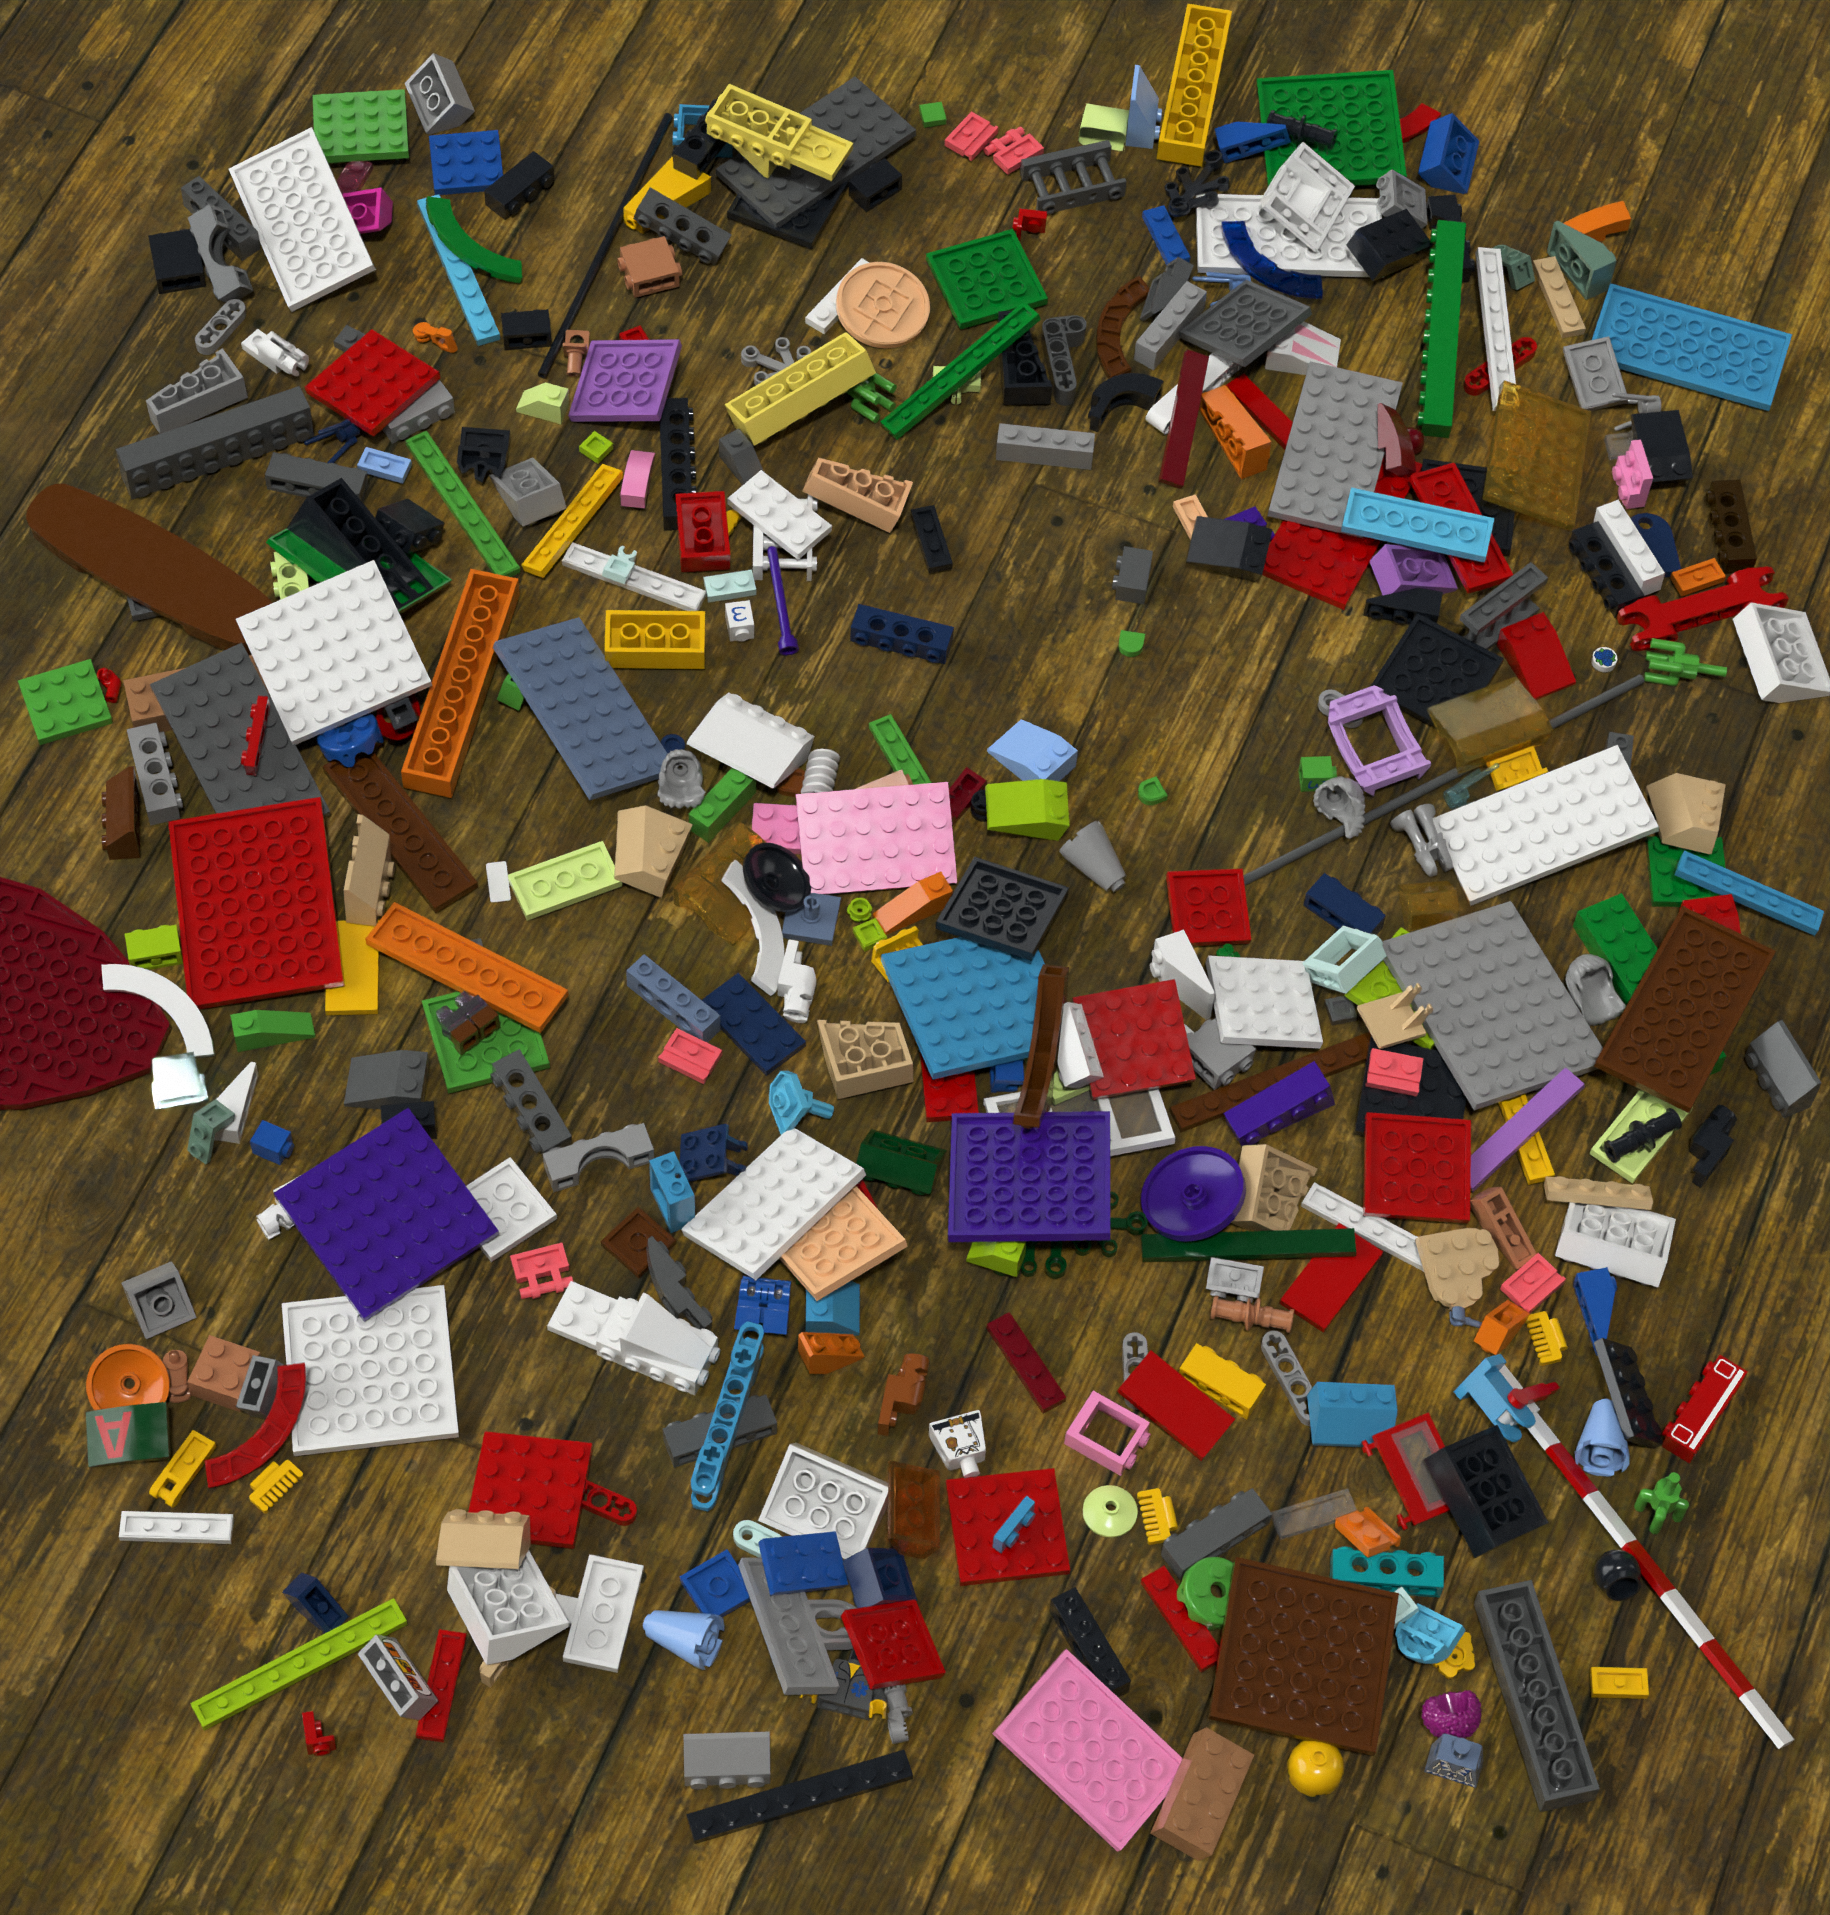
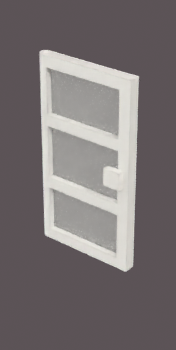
M1158 1088L1092 1100L1091 1091L1089 1090L1057 1105L1052 1103L1049 1112L1110 1111V1156L1175 1144V1136ZM1021 1092L984 1098L983 1104L986 1113H1015Z

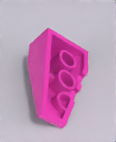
M382 188L342 194L360 234L381 231L392 222L393 201Z

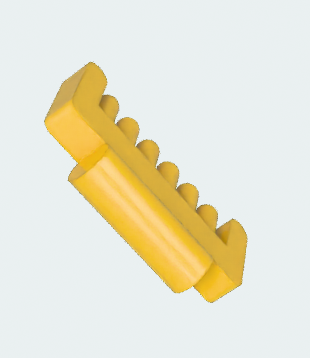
M1546 1311L1530 1314L1525 1323L1527 1328H1533L1529 1330V1333L1535 1334L1531 1336V1339L1537 1340L1533 1342V1345L1539 1346L1535 1348L1536 1352H1541L1537 1354V1357L1540 1358L1539 1365L1545 1366L1560 1362L1562 1360L1561 1352L1567 1350L1568 1346L1558 1319L1553 1318L1549 1320Z
M285 1460L280 1466L273 1461L249 1484L254 1490L249 1496L250 1502L264 1514H267L269 1512L268 1506L273 1507V1502H278V1498L272 1492L279 1498L283 1497V1493L280 1490L287 1493V1487H293V1484L286 1477L293 1483H297L298 1479H303V1472L289 1460Z
M1159 1488L1140 1491L1137 1493V1499L1140 1500V1505H1145L1141 1506L1140 1510L1148 1511L1142 1513V1517L1146 1518L1143 1520V1523L1149 1524L1144 1528L1145 1530H1153L1146 1532L1148 1537L1147 1543L1149 1545L1163 1543L1171 1535L1170 1531L1178 1529L1172 1499L1170 1496L1162 1498Z

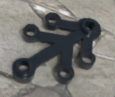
M1212 150L1204 155L1205 167L1193 183L1188 167L1183 166L1176 170L1177 179L1182 182L1186 192L1183 196L1179 195L1180 191L1177 182H1168L1165 185L1166 195L1171 197L1168 206L1170 215L1183 217L1190 212L1191 208L1203 204L1213 207L1219 203L1218 194L1211 190L1227 191L1230 188L1229 178L1227 176H1220L1216 180L1207 183L1205 181L1212 172L1222 168L1223 157L1220 151ZM1207 192L1204 196L1193 199L1194 196Z

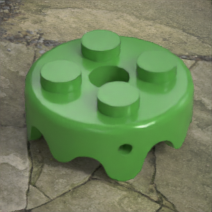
M1207 1557L1199 1560L1185 1571L1182 1582L1178 1587L1177 1599L1185 1603L1189 1618L1192 1621L1205 1625L1208 1630L1213 1631L1223 1628L1233 1562L1220 1557ZM1214 1584L1221 1588V1598L1213 1596L1211 1585Z

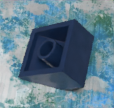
M866 1548L843 1560L846 1577L849 1580L854 1603L857 1608L915 1599L917 1601L902 1549Z

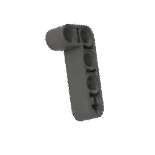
M1078 315L1049 318L1042 324L1041 345L1049 379L1053 386V397L1055 402L1062 406L1071 405L1075 400L1076 378L1069 347H1077L1084 343L1087 323L1083 317Z

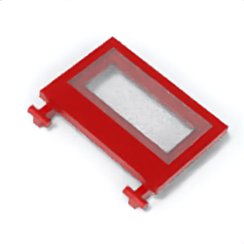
M1429 1412L1373 1435L1372 1439L1374 1442L1368 1444L1367 1440L1362 1441L1363 1453H1367L1368 1457L1373 1455L1371 1450L1378 1449L1409 1514L1405 1518H1403L1401 1513L1396 1515L1398 1527L1401 1526L1403 1531L1408 1529L1406 1524L1411 1521L1415 1526L1450 1511L1424 1461L1425 1458L1445 1447Z

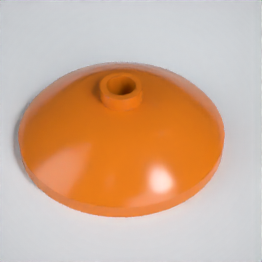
M120 1344L101 1353L91 1365L86 1380L87 1396L94 1410L166 1402L170 1389L169 1374L163 1361L152 1350L137 1344ZM127 1378L134 1380L135 1386L133 1388H128L125 1385Z

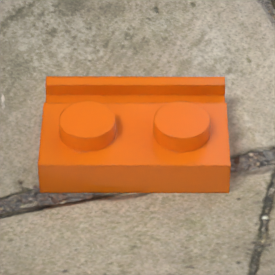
M1365 1507L1362 1512L1357 1510L1335 1519V1528L1367 1558L1390 1550L1392 1545L1400 1546L1401 1537L1369 1507Z

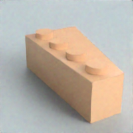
M818 458L802 492L890 533L900 518L913 482L908 480L904 482L896 481L894 477L888 475L883 477L872 475L869 470L861 469L857 471L850 469L849 465Z

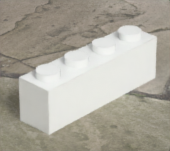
M1619 500L1597 507L1594 522L1599 521L1644 593V596L1661 590L1665 572Z

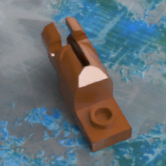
M906 1354L897 1376L888 1374L878 1422L879 1435H889L890 1427L896 1426L898 1413L915 1414L921 1406L926 1384L925 1377L929 1367L928 1357L920 1354Z

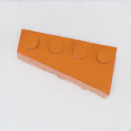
M1226 385L1202 393L1199 411L1239 477L1244 479L1267 470L1272 441L1236 399L1235 395Z

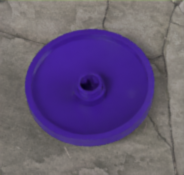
M1208 1146L1189 1147L1170 1154L1152 1169L1142 1188L1141 1205L1149 1224L1162 1236L1176 1241L1201 1240L1220 1232L1235 1219L1245 1200L1246 1182L1238 1163L1226 1152Z

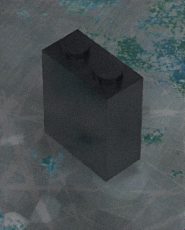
M190 229L148 235L159 294L206 287L201 256L198 253V244Z

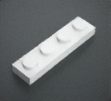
M861 258L850 271L869 262ZM844 277L805 317L806 324L823 334L839 319L836 311V296Z

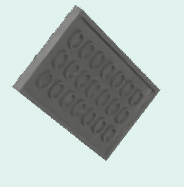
M853 77L799 113L811 118L812 126L853 143V150L832 181L795 165H792L790 169L777 165L770 177L766 178L740 153L716 168V175L736 194L739 193L746 203H750L767 222L777 228L790 221L793 216L796 217L799 212L805 211V208H809L817 203V200L820 201L832 193L841 184L849 179L851 180L856 174H860L873 163L878 162L915 137L916 129L858 78Z
M242 643L150 684L151 690L215 814L321 797L324 818L331 815L296 745H292L278 711ZM258 695L269 698L270 710L257 775L252 776L246 775L245 767L241 765L243 750L247 751L249 742H246V731L248 727H252L253 719L250 718L251 707L253 703H257Z

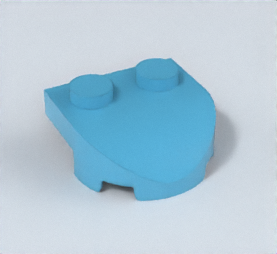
M1417 1603L1419 1612L1406 1620L1405 1624L1399 1622L1395 1635L1398 1648L1404 1656L1416 1662L1434 1664L1444 1661L1450 1656L1466 1629L1463 1625Z

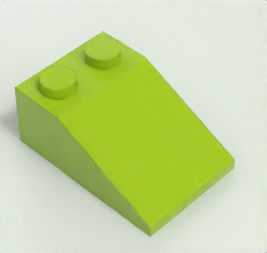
M1037 779L994 783L985 786L988 830L1059 841L1070 826L1066 782Z

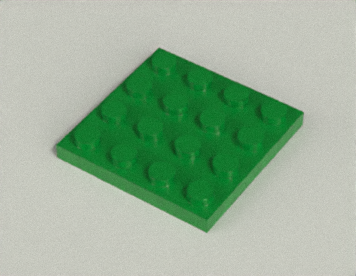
M1013 229L926 253V261L960 330L998 319V311H1013L1023 302L1032 309L1048 304V297Z

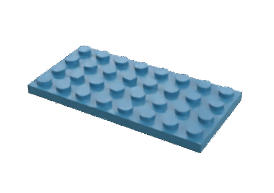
M1610 283L1592 340L1610 337L1619 369L1769 411L1792 334Z

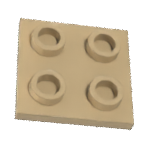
M1419 983L1416 984L1414 989L1410 985L1402 993L1357 1006V1010L1379 1050L1426 1036V1031L1422 1024L1426 1017L1433 1012L1432 1005L1428 1004L1426 1009L1421 1006L1415 1013L1410 1006L1415 996L1422 990Z

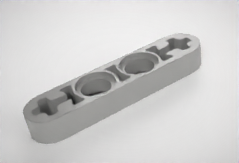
M1269 1331L1262 1339L1261 1350L1298 1419L1302 1424L1310 1426L1309 1414H1305L1307 1407L1304 1402L1307 1400V1394L1313 1387L1285 1336L1278 1331ZM1270 1340H1272L1274 1343L1279 1342L1278 1352L1280 1355L1277 1357V1351L1275 1347L1268 1346ZM1289 1362L1292 1364L1293 1370L1288 1373L1283 1372L1279 1369V1363ZM1300 1384L1305 1388L1306 1392L1303 1395H1295L1291 1391V1386Z

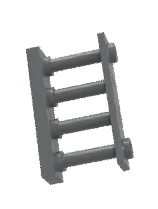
M1109 140L1021 159L1020 176L1022 181L1032 179L1040 196L1037 198L1036 210L1047 211V214H1052L1062 210L1124 197L1126 179L1115 180L1107 163L1110 162L1112 148ZM1099 165L1105 182L1093 185L1086 167ZM1077 170L1084 187L1071 190L1064 172ZM1054 174L1062 192L1049 195L1042 177Z
M1530 562L1461 614L1460 621L1470 629L1464 638L1487 650L1497 643L1501 628L1532 617L1540 610L1530 600V597L1547 583L1548 577Z

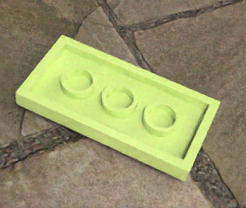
M603 841L508 875V881L527 921L622 886L621 881L614 879L615 865Z
M1640 1089L1592 1147L1590 1155L1633 1184L1676 1130H1672L1658 1140H1655L1656 1146L1654 1149L1650 1150L1645 1145L1644 1150L1628 1153L1620 1157V1161L1617 1163H1613L1607 1157L1603 1147L1604 1142L1607 1140L1613 1141L1621 1137L1623 1133L1629 1131L1631 1122L1637 1120L1645 1124L1648 1120L1663 1115L1668 1108H1672L1678 1113L1681 1122L1687 1118L1691 1111L1687 1113Z

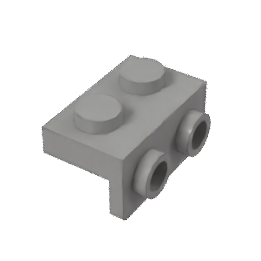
M1211 1257L1206 1289L1211 1290L1210 1295L1212 1296L1216 1295L1226 1298L1227 1293L1237 1294V1300L1247 1302L1249 1298L1252 1303L1253 1298H1259L1264 1267Z

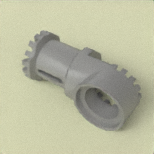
M896 1685V1688L892 1686V1689L891 1687L884 1689L889 1707L887 1723L892 1744L909 1740L908 1735H906L908 1731H905L907 1726L904 1727L906 1722L904 1721L905 1718L913 1714L911 1707H908L905 1696L907 1688L905 1685Z

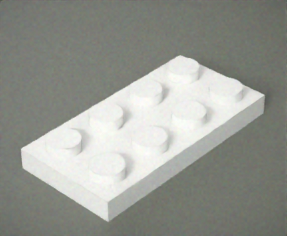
M762 470L727 498V504L797 560L832 531L831 524Z
M589 1554L563 1654V1662L618 1673L644 1571L643 1565Z

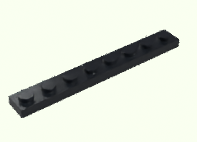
M904 1749L686 1814L694 1844L912 1780L913 1773Z

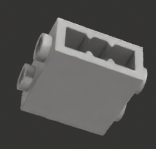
M1216 1018L1205 1021L1194 1034L1192 1032L1187 1034L1194 1071L1214 1090L1222 1084L1224 1086L1228 1085L1237 1073L1247 1071L1254 1063L1253 1057L1256 1049L1253 1045L1221 1043Z

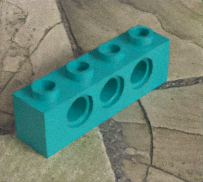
M1339 1547L1338 1549H1333L1330 1557V1578L1395 1592L1400 1587H1403L1409 1596L1440 1598L1444 1588V1556H1436L1432 1552H1424L1419 1555L1397 1550L1392 1553L1382 1552L1367 1558L1359 1550H1354L1351 1547ZM1353 1566H1362L1365 1572H1357L1353 1569ZM1388 1567L1393 1573L1385 1574L1380 1568ZM1416 1569L1421 1575L1413 1576L1408 1570Z

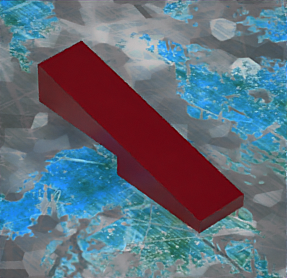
M968 767L964 769L949 788L952 826L971 807L973 794L977 791L985 790L987 780Z

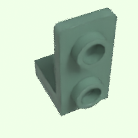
M1506 245L1494 247V249H1501L1502 265L1507 267L1512 289L1518 290L1535 281L1530 255Z
M216 1099L194 1113L187 1148L188 1152L204 1164L209 1163L215 1133L232 1123L235 1113Z

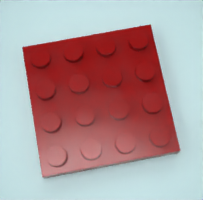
M371 329L305 386V390L308 395L345 419H349L351 423L374 437L441 377L439 371Z
M1175 979L1072 998L1073 1003L1082 1004L1104 1076L1089 1084L1092 1100L1195 1082L1196 1078Z
M1367 1112L1365 1115L1363 1216L1469 1223L1471 1120Z
M485 1431L468 1512L478 1513L488 1510L494 1514L519 1512L521 1515H530L531 1544L574 1549L582 1511V1502L585 1495L586 1480L588 1479L593 1444Z
M1054 1468L946 1480L945 1485L960 1586L1070 1574ZM1028 1496L1035 1501V1518L1028 1527L1023 1526L1019 1530V1538L1011 1548L1007 1546L1002 1553L998 1552L992 1547L995 1534L1022 1500Z

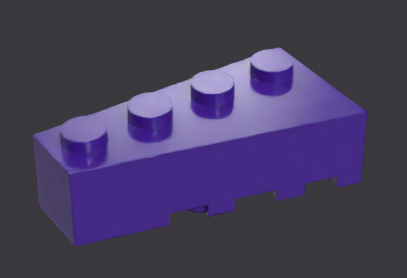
M1315 1061L1226 1111L1224 1116L1240 1145H1253L1261 1138L1335 1105L1329 1083Z

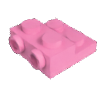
M1641 440L1631 441L1629 451H1626V455L1618 456L1616 465L1612 468L1613 479L1619 486V498L1626 509L1645 507L1653 481Z

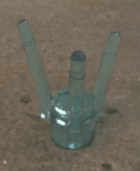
M1495 763L1482 772L1480 769H1476L1456 785L1444 791L1443 796L1447 805L1451 809H1455L1472 803L1467 802V799L1470 798L1467 788L1497 769L1499 764Z

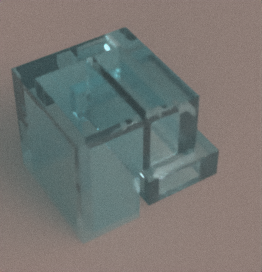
M194 1051L151 1059L155 1082L151 1083L156 1110L209 1101L204 1074H199Z

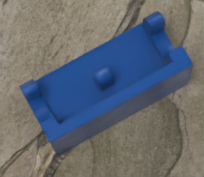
M1023 1059L989 1067L991 1092H1015L1018 1090L1017 1085H1023Z

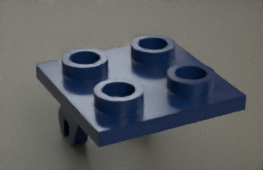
M727 1124L681 1134L680 1165L688 1182L724 1173L738 1176L739 1172L746 1171L747 1167L745 1165L736 1164L726 1158V1149L740 1152L742 1148L747 1151L748 1143L729 1136V1125Z

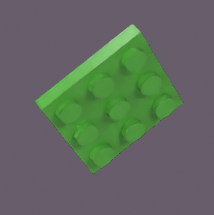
M91 659L18 680L39 745L113 723Z

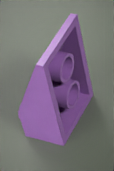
M1385 544L1370 560L1382 595L1414 588L1440 591L1443 594L1454 592L1458 589L1443 553L1410 546Z

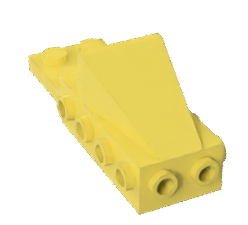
M728 84L724 92L718 97L717 102L705 118L708 135L731 144L766 178L770 177L777 165L788 169L795 165L832 181L853 150L852 142L812 126L811 118L731 84Z

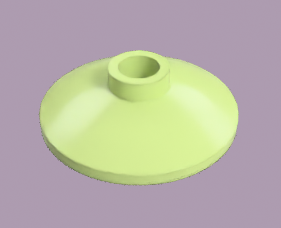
M1106 1485L1094 1489L1086 1497L1083 1504V1518L1086 1525L1094 1533L1103 1537L1114 1538L1122 1536L1132 1529L1137 1520L1138 1510L1134 1498L1129 1492L1118 1486ZM1111 1504L1114 1505L1116 1509L1113 1511H1109L1106 1508V1506Z

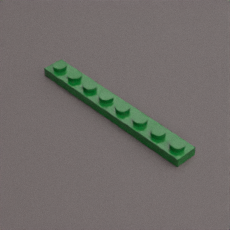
M1025 302L1021 303L881 420L882 427L898 440L1041 320L1039 314Z

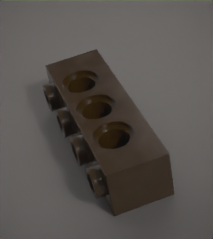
M1741 479L1712 481L1710 489L1706 491L1705 501L1707 505H1710L1711 509L1709 520L1715 529L1713 540L1715 545L1718 544V564H1722L1724 574H1731L1746 568H1754L1757 556Z

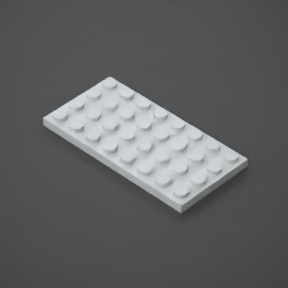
M312 127L229 168L252 225L258 231L259 241L291 312L376 270Z
M1205 194L1196 195V198L1204 196ZM1218 194L1219 203L1216 206L1209 207L1203 204L1196 207L1198 273L1369 277L1346 244L1358 228L1382 219L1381 207L1377 204L1379 198H1348L1316 252L1262 208L1260 200L1263 195Z
M1618 745L1432 818L1437 833L1442 832L1443 839H1446V846L1453 863V871L1470 906L1659 831V826Z

